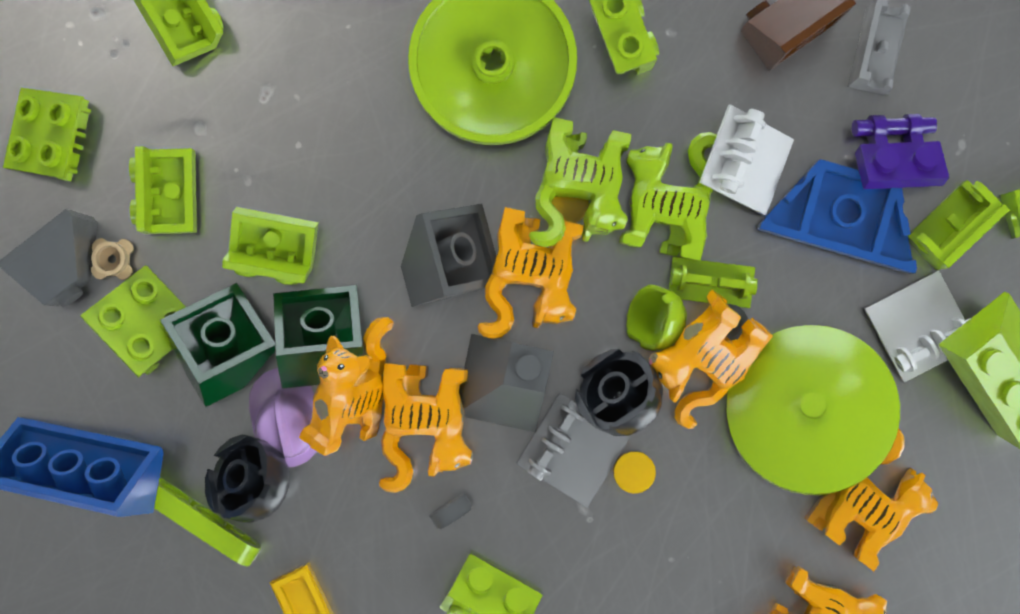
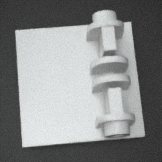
M730 104L725 112L699 183L766 216L794 139L767 125L763 121L765 116L763 112L749 109L745 113Z
M939 270L865 308L903 383L947 361V357L938 344L969 320L964 319Z

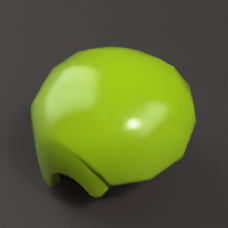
M650 284L638 290L630 303L626 317L628 337L639 342L641 348L654 352L674 346L686 327L687 311L681 297L671 290Z

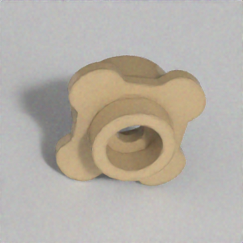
M99 238L93 242L91 256L93 266L91 267V273L95 278L102 280L107 276H117L120 280H127L132 276L133 268L130 266V254L134 251V246L129 240L121 239L118 242H108L103 238ZM111 255H114L116 257V261L114 263L109 262V257Z

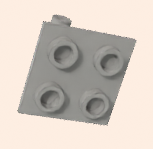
M559 393L516 464L527 470V473L536 479L545 481L588 508L631 436H613L596 429L579 412L576 402Z

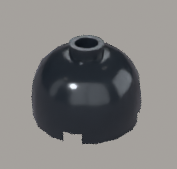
M610 349L596 356L584 367L580 375L584 380L581 383L580 391L576 389L575 393L578 410L592 426L613 436L635 434L646 429L656 419L661 409L663 397L662 383L659 381L654 368L638 352H622L620 349Z
M243 434L228 439L214 454L215 457L219 458L214 471L207 469L205 476V497L209 508L213 512L219 513L223 518L238 522L252 523L269 517L283 503L290 485V470L285 458L280 451L265 440Z

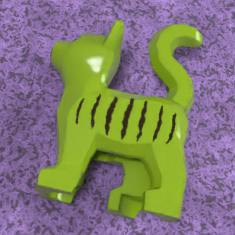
M553 117L545 145L547 164L541 186L535 195L536 210L548 222L549 227L546 231L530 232L529 238L535 245L543 247L553 246L563 238L566 227L563 215L552 204L554 197L580 198L591 201L583 219L582 241L588 242L592 234L607 235L614 230L625 228L628 217L622 211L618 201V194L623 180L620 157L625 151H628L631 134L613 130L602 150L600 149L599 156L595 157L578 153V150L583 149L586 143L587 133L572 134L573 121Z
M712 132L700 133L691 141L688 148L689 163L699 175L700 180L708 161L704 156V152L707 148L713 147L717 134ZM665 143L663 147L645 146L640 149L630 150L626 157V163L632 169L635 179L629 198L631 225L630 230L621 233L619 244L635 248L642 247L654 222L668 225L670 232L668 239L660 243L659 253L674 257L680 253V257L701 261L707 237L706 216L713 189L699 182L694 187L673 186L661 182L670 163L673 148L671 143Z

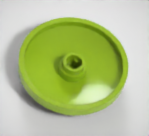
M432 0L420 15L411 35L408 53L410 79L416 96L426 113L448 133L462 140L481 145H504L518 142L536 134L552 122L553 117L559 114L569 98L577 71L575 37L567 17L554 0Z
M803 325L787 328L772 334L771 340L749 367L745 379L728 390L726 410L728 426L739 454L748 466L764 480L793 493L804 495L831 494L860 483L870 476L884 461L894 444L899 429L900 400L897 386L890 370L882 358L869 345L854 335L840 329L821 325Z

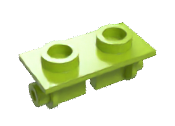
M672 257L668 290L676 293L682 300L709 303L706 296L713 289L727 300V304L751 308L752 295H756L758 279L754 278L756 267Z

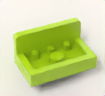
M134 0L172 66L217 48L223 34V22L218 11L213 7L210 8L206 0Z
M589 0L615 72L623 74L635 69L636 74L639 75L652 70L657 61L656 56L659 55V48L652 31L647 32L642 20L645 12L641 0Z
M135 146V157H131L129 160V176L131 182L135 183V199H132L130 202V219L132 224L136 225V230L144 234L197 233L195 150L192 148L148 149L145 146Z
M236 207L232 212L229 251L223 258L222 268L234 270L237 275L244 277L260 275L275 278L277 282L286 285L305 283L314 266L319 222Z
M470 553L448 594L443 599L440 609L447 612V614H534L543 595Z

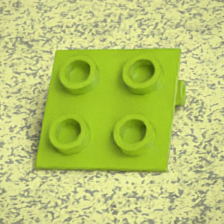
M20 87L3 168L51 176L56 179L72 182L73 174L78 175L77 167L80 154L72 151L73 149L83 151L84 146L74 142L75 137L86 138V134L77 131V129L86 130L89 114L92 111L88 109L89 101L84 99L83 96Z
M145 265L86 310L80 317L139 378L144 373L146 375L152 373L159 366L158 361L173 350L160 320L186 306Z

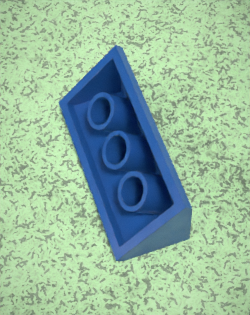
M17 417L0 438V490L116 517L149 514L154 512L164 452L162 447Z

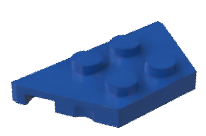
M819 159L758 224L757 230L904 273L916 274L917 264L916 260L912 259L908 235H911L909 222L903 212L905 201L902 188L863 189L860 173L857 169Z

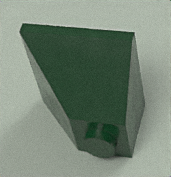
M237 283L160 320L186 376L205 407L243 389L275 352L274 340Z
M357 285L273 293L275 351L282 389L320 384L317 364L326 353L327 341L330 336L337 337L343 348L354 355L359 356L363 353Z

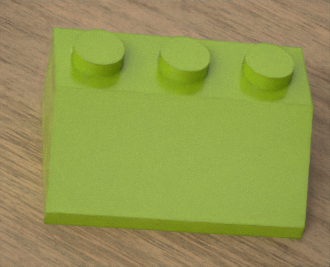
M1004 291L938 345L996 435L1020 449V310L1011 295Z

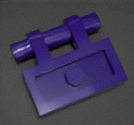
M918 113L905 114L903 118L886 119L884 115H869L866 120H854L852 122L851 130L853 136H867L869 143L860 144L855 152L863 189L943 186L950 178L940 141L924 142L922 135L934 134L937 131V120L935 117H922ZM887 135H902L904 143H888Z

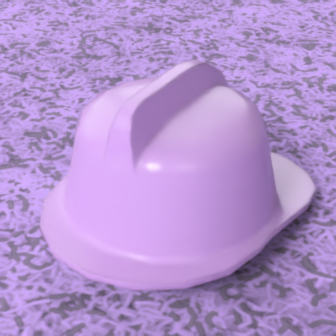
M278 368L263 373L254 382L249 394V410L254 437L267 441L280 451L288 467H296L307 462L317 452L299 438L302 429L310 424L312 418L314 392L311 386L282 389Z

